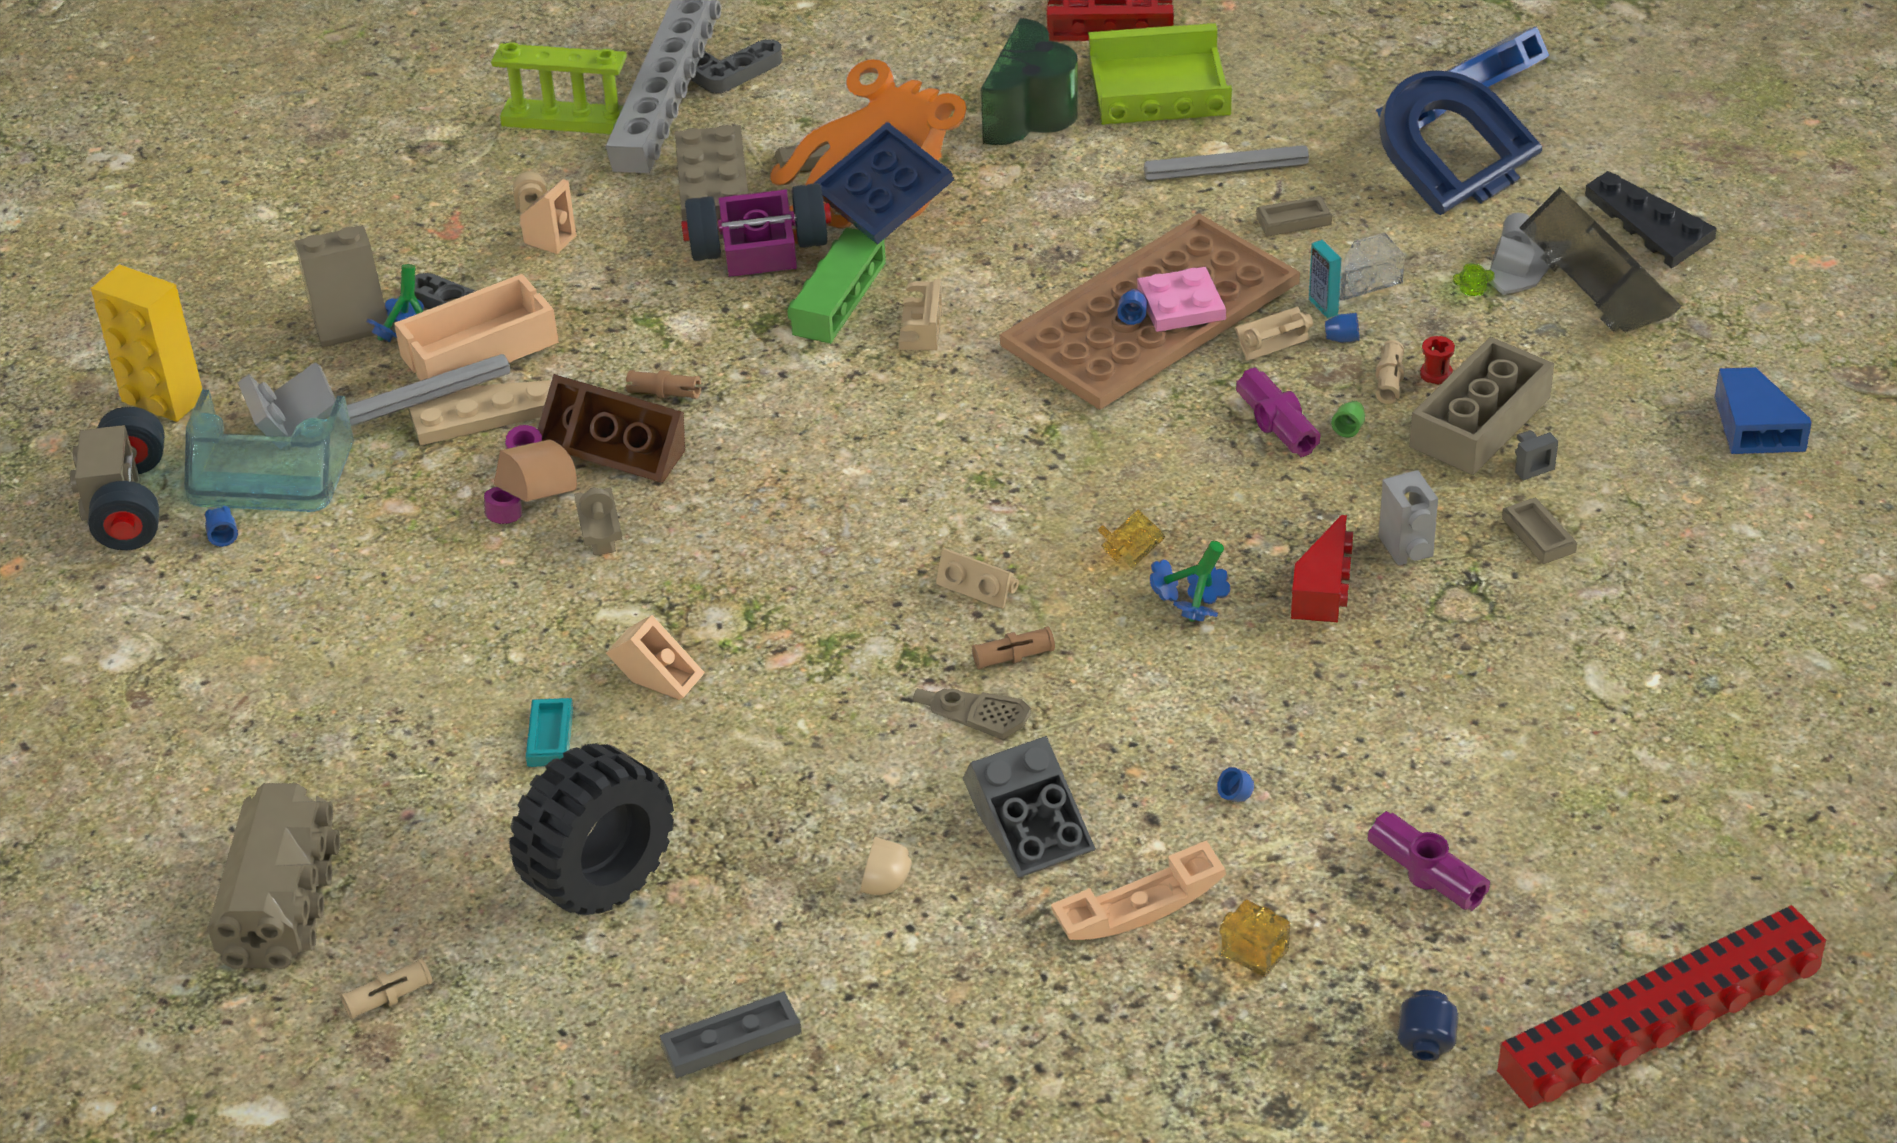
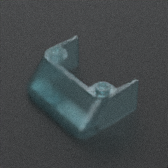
M202 389L186 425L184 489L187 500L194 506L222 508L224 505L236 509L315 512L327 507L332 500L354 443L345 396H337L328 419H305L296 426L292 437L223 434L225 430L223 420L215 414L210 390Z

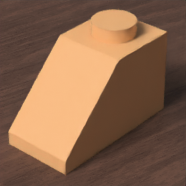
M562 179L520 215V226L522 228L524 244L558 254L576 237L568 180Z
M653 615L629 627L606 652L633 683L678 700L684 698L705 673Z

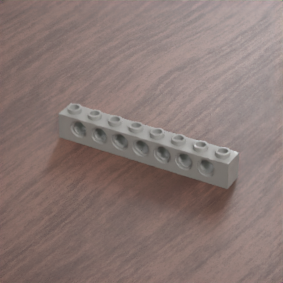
M671 0L606 144L612 172H651L655 160H658L660 157L661 146L669 136L671 123L678 116L681 100L687 95V87L691 78L695 76L697 63L704 56L707 40L712 37L714 24L721 16V3L719 0Z

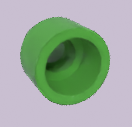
M1357 401L1342 404L1332 417L1331 425L1333 430L1342 437L1350 438L1355 436L1365 422L1363 405Z

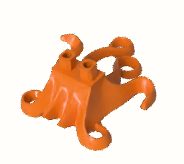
M877 59L860 62L849 72L846 86L851 93L858 97L869 99L870 103L866 107L831 121L805 136L784 167L781 168L779 163L773 167L770 174L771 182L775 185H789L797 177L809 157L817 149L829 144L830 148L814 166L805 185L813 184L886 122L890 123L938 161L942 156L941 148L946 130L958 128L965 118V101L953 93L938 95L940 90L935 88H928L919 92L922 82L919 80H910L896 87L892 72L885 62ZM866 73L878 74L876 81L869 85L862 84L859 78ZM932 199L927 204H925L921 209H919L915 214H913L908 220L914 219L915 217L919 216L927 208ZM793 205L789 206L790 211H794ZM830 207L832 224L827 225L837 229H843L852 225L842 215L835 214L837 211ZM793 229L794 243L798 244L796 229Z

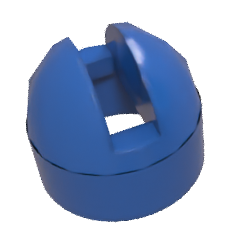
M1229 767L1219 776L1217 790L1223 799L1232 802H1244L1251 797L1254 791V781L1246 771L1236 767Z

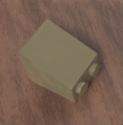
M364 225L345 227L339 231L321 235H310L304 239L295 240L308 306L321 346L327 347L375 335L372 333L374 326L367 323L366 320H374L384 325L388 316L371 245Z

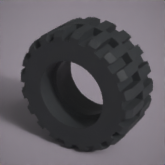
M598 743L582 745L581 749L578 747L572 748L563 753V758H556L550 761L545 766L547 770L541 776L536 775L529 785L532 787L526 796H521L517 805L520 810L518 815L513 816L510 828L514 836L509 838L510 853L513 855L511 858L515 871L520 874L521 880L569 913L592 915L612 910L613 904L622 905L630 899V894L634 890L639 891L647 883L645 879L650 872L655 873L660 865L658 860L662 852H666L670 843L667 836L669 832L673 831L674 819L670 813L674 811L668 786L658 776V773L615 746L608 744L600 745Z

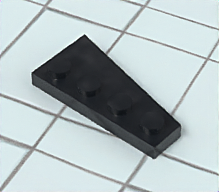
M1610 171L1603 173L1586 184L1585 196L1609 217L1619 218L1623 221V228L1631 235L1637 233L1645 240L1644 246L1652 253L1660 252L1665 257L1664 263L1671 269L1716 238L1717 228Z

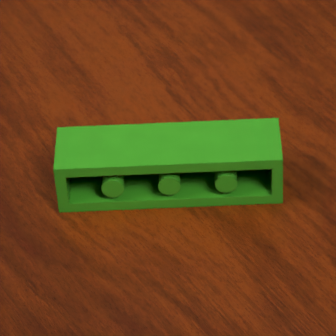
M849 227L844 229L840 237L833 241L830 251L825 258L818 262L817 269L811 278L804 282L802 291L797 298L793 299L789 304L787 315L788 319L791 320L792 335L829 344L833 342L886 264L885 240L877 245L858 229Z

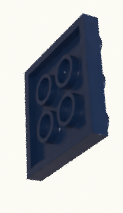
M886 122L813 184H820L824 202L829 203L830 207L878 245L952 183L954 177L948 168L890 123Z

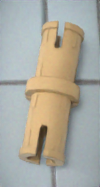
M1396 340L1384 342V345L1381 346V360L1376 366L1375 375L1378 380L1376 397L1384 404H1392L1396 402L1395 398L1399 399L1400 382L1403 380L1405 368L1402 364L1404 347Z
M420 958L416 962L389 974H386L385 971L375 975V980L347 993L344 992L340 997L347 1015L353 1020L357 1016L387 1003L388 1006H392L398 1003L397 998L425 985H430L433 981L426 963Z

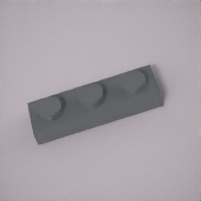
M785 991L659 1036L663 1052L677 1079L802 1034L801 1022Z

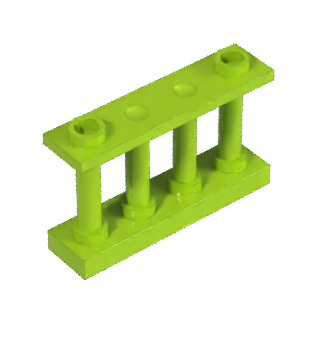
M514 42L500 43L491 60L492 67L507 68L511 98L507 99L500 114L501 127L611 134L623 108L618 103L615 75H619L627 58L626 52L614 51L612 49L594 50L519 45ZM520 69L538 70L543 100L524 98ZM552 71L570 72L574 102L556 100ZM583 73L602 74L605 104L587 102Z

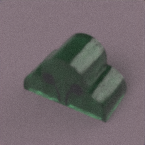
M1026 18L1019 19L981 87L983 144L1007 145L1015 143L1026 137L1030 131L1039 133L1061 131L1070 127L1078 118L1077 54L1071 47L1065 44L1049 41L1048 29L1037 21Z

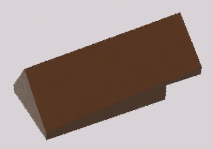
M553 374L537 429L542 435V441L552 440L561 445L569 455L660 483L665 481L685 452L684 412Z

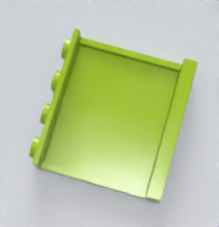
M1216 23L1089 32V63L1101 125L1231 115L1232 86L1226 84L1217 48L1218 30Z

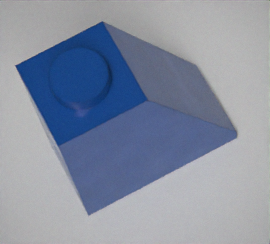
M1756 367L1719 368L1715 400L1731 454L1806 452L1812 422L1793 401Z

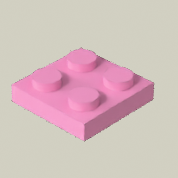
M1206 267L1189 268L1183 271L1138 278L1137 290L1141 291L1147 300V312L1157 332L1226 320V308Z

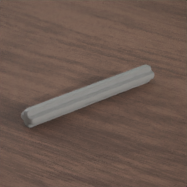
M1300 145L1151 160L1144 163V175L1146 180L1151 181L1300 166L1308 164L1309 152L1307 146Z
M500 354L340 407L335 410L338 425L341 429H346L508 375L510 373L509 362L504 354Z

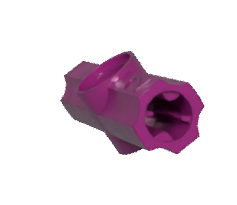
M1256 367L1244 371L1242 377L1236 381V391L1254 410L1255 420L1259 428L1264 433L1274 432L1293 454L1297 453L1300 458L1312 454L1313 449L1320 444L1321 434L1302 414L1301 405L1296 395L1292 391L1282 392L1263 371H1259Z
M1387 811L1376 818L1375 823L1368 831V842L1408 869V878L1413 885L1421 889H1436L1462 909H1468L1469 911H1473L1478 907L1489 892L1490 880L1449 852V844L1443 836L1432 832L1421 833L1396 814Z

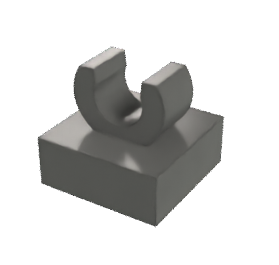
M1532 430L1517 434V439L1521 443H1518V448L1515 449L1517 456L1515 473L1523 481L1555 470L1558 440L1551 432L1538 437Z

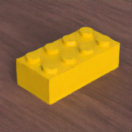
M119 264L91 287L95 310L99 317L103 339L107 346L119 396L122 402L130 406L142 408L157 416L178 422L205 397L177 286L174 283Z

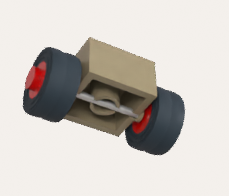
M120 407L108 412L100 420L96 429L80 430L78 446H73V461L76 470L70 471V482L72 491L74 493L79 492L80 495L78 501L80 518L82 521L87 520L91 535L99 543L115 550L141 548L154 538L158 530L159 504L157 498L147 487L140 484L139 474L152 470L160 462L164 452L165 433L160 420L154 414L142 408Z

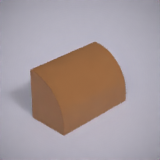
M545 440L500 450L493 485L528 502L576 490L577 476L575 466L567 451L558 443L552 440Z

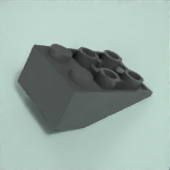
M1047 736L970 762L963 776L966 788L978 816L1017 878L1095 851L1096 848Z

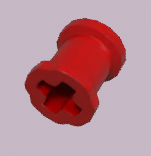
M1432 336L1423 341L1422 352L1425 355V360L1420 369V376L1425 382L1436 385L1442 384L1453 373V369L1450 366V358L1454 355L1455 351L1453 341L1443 336Z

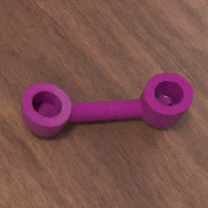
M516 426L507 433L505 448L509 449L541 442L542 435L533 426ZM493 487L484 493L485 515L490 521L498 524L516 522L522 516V499L499 487Z

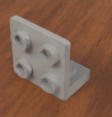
M316 362L274 392L265 382L259 384L250 374L237 382L255 425L280 449L297 440L303 433L321 420L328 418L339 407L322 368Z

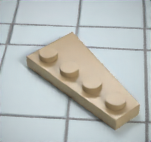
M552 380L472 386L409 407L408 411L420 446L540 418Z

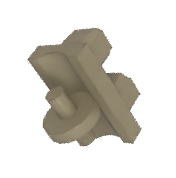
M593 487L585 493H575V503L584 545H592L593 555L615 552V541L622 540V533L612 488L598 489Z

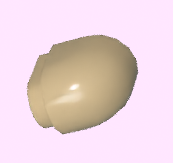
M526 171L520 173L515 178L513 194L515 207L520 210V213H523L539 197L547 192L546 183L540 174L534 171Z
M874 837L860 892L872 895H885L901 887L912 866L907 848L901 844Z

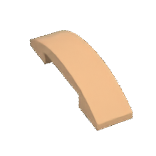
M1206 840L1169 855V867L1098 897H1095L1089 888L1051 904V909L1069 940L1109 937L1150 924L1181 909L1217 884L1226 875V869Z

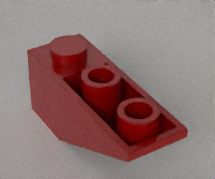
M1340 515L1295 563L1291 619L1338 623L1339 607H1347L1349 584L1342 583V580L1350 581L1351 557H1344V554H1352L1354 532L1346 531L1347 515Z

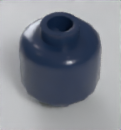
M1420 990L1414 992L1412 997L1403 1001L1399 1010L1397 1033L1402 1047L1411 1051L1414 1058L1423 1061L1437 1060L1439 1055L1450 1052L1454 1048L1457 1041L1458 1011L1444 993L1434 990Z

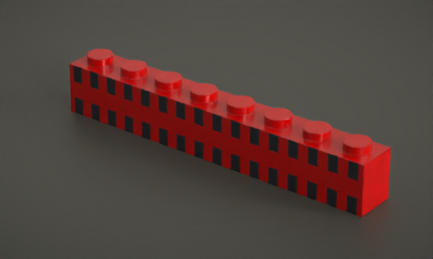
M1790 905L1501 1042L1497 1072L1529 1109L1543 1102L1555 1101L1564 1092L1582 1083H1592L1601 1074L1619 1065L1627 1066L1640 1055L1650 1050L1664 1048L1671 1044L1675 1038L1692 1030H1701L1708 1026L1711 1021L1729 1012H1739L1748 1003L1764 995H1774L1783 986L1797 979L1811 977L1822 965L1826 939L1793 905Z

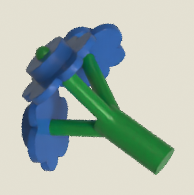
M401 265L400 296L398 299H388L385 302L388 317L384 325L374 320H366L367 323L374 326L372 333L377 336L379 341L385 340L390 343L393 337L397 339L396 333L390 330L393 322H398L423 312V303L417 300L414 295L415 265Z
M1211 541L1197 565L1172 573L1171 565L1167 560L1153 562L1151 564L1153 573L1150 575V584L1153 591L1163 601H1174L1173 605L1182 610L1181 616L1189 618L1191 622L1196 620L1204 621L1207 615L1217 617L1218 612L1211 608L1200 606L1202 599L1206 604H1213L1216 602L1217 597L1224 598L1230 593V584L1226 581L1228 578L1227 571L1224 569L1216 570L1215 567L1224 551V546L1218 541ZM1187 577L1190 584L1187 592L1188 596L1193 600L1192 603L1176 601L1179 597L1176 587L1178 586V580Z

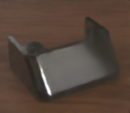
M1561 187L1519 227L1545 252L1540 258L1553 271L1556 272L1559 268L1564 270L1596 303L1595 306L1604 313L1600 319L1614 333L1619 328L1626 333L1672 317L1682 307L1666 289Z

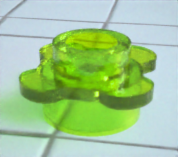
M1473 263L1465 264L1459 274L1453 275V283L1459 285L1460 291L1469 296L1482 295L1487 291L1488 282L1495 279L1493 271L1484 270L1482 266Z

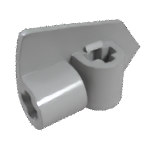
M1512 213L1504 220L1502 234L1492 258L1488 282L1502 295L1536 287L1566 247L1569 238H1534L1535 224L1533 219L1524 213Z

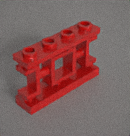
M1048 0V5L1063 6H1047V41H1089V32L1174 26V5H1158L1173 4V0ZM1095 4H1126V5H1099V6H1095Z

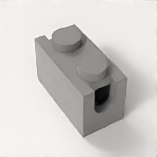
M1419 470L1385 478L1382 481L1378 537L1398 566L1407 564L1408 557L1418 561L1433 557L1438 497ZM1408 492H1409V501H1408L1407 498L1404 496V494H1405V493H1408Z

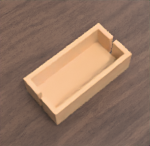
M523 274L394 323L400 356L409 368L417 374L420 381L500 354H504L508 362L511 363L514 360L559 343L554 309L540 293L537 294L535 287Z

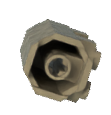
M263 783L257 789L254 797L251 798V795H249L243 801L208 924V932L213 949L222 955L223 964L230 968L285 969L290 965L292 957L300 951H313L315 949L316 918H322L324 914L323 893H316V886L331 885L333 873L331 860L332 855H338L340 833L339 830H332V802L326 801L319 796H316L315 801L305 796L307 789L297 783Z

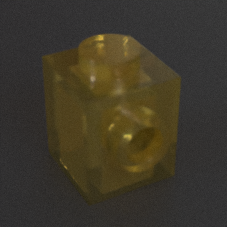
M1245 899L1235 912H1228L1220 924L1219 934L1222 935L1221 955L1266 978L1289 951L1290 921L1275 914L1269 908L1261 907Z

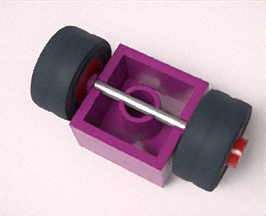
M817 183L792 187L794 211H790L787 189L719 197L721 220H718V224L713 197L708 196L685 200L687 220L681 221L684 242L690 241L693 261L720 258L719 234H723L728 277L797 269L792 226L796 225L800 248L824 246L828 242L826 224H832L829 203H824L821 186Z

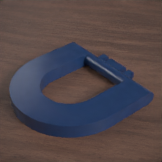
M1441 70L1425 71L1406 78L1391 92L1380 115V139L1388 158L1438 215L1446 213L1471 196L1478 203L1482 204L1488 198H1492L1510 185L1517 183L1520 176L1514 170L1542 153L1540 142L1493 91L1482 83L1455 72ZM1434 109L1449 110L1461 115L1471 123L1501 159L1461 182L1424 141L1419 130V116Z

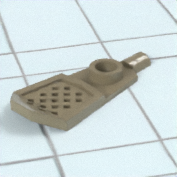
M917 688L913 696L914 702L929 705L934 714L1002 740L1022 729L1031 715V708L1023 699L984 692L979 695L962 692L957 689H942L934 693ZM955 700V701H958V702H956V703H949L948 701Z

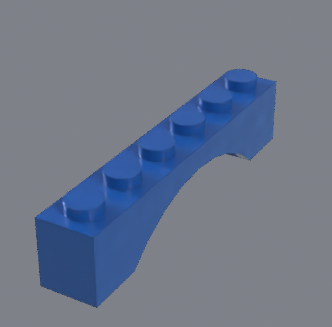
M1537 26L1506 37L1447 71L1468 76L1489 87L1531 67L1550 55ZM1384 105L1376 109L1379 118ZM1434 109L1421 114L1418 121L1419 129L1436 120L1447 110Z

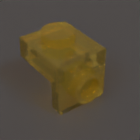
M1139 509L1113 533L1104 525L1097 529L1105 540L1101 545L1102 549L1112 560L1117 562L1122 559L1132 569L1166 538L1162 531Z

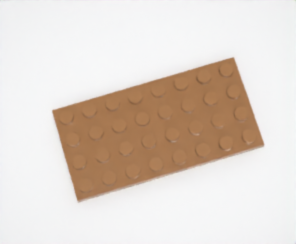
M1198 213L999 334L1000 346L1101 410L1299 284L1300 271ZM1206 267L1226 308V320L1159 332L1156 331L1147 310L1144 320L1135 325L1122 322L1117 313L1121 296L1131 289L1138 288V278Z

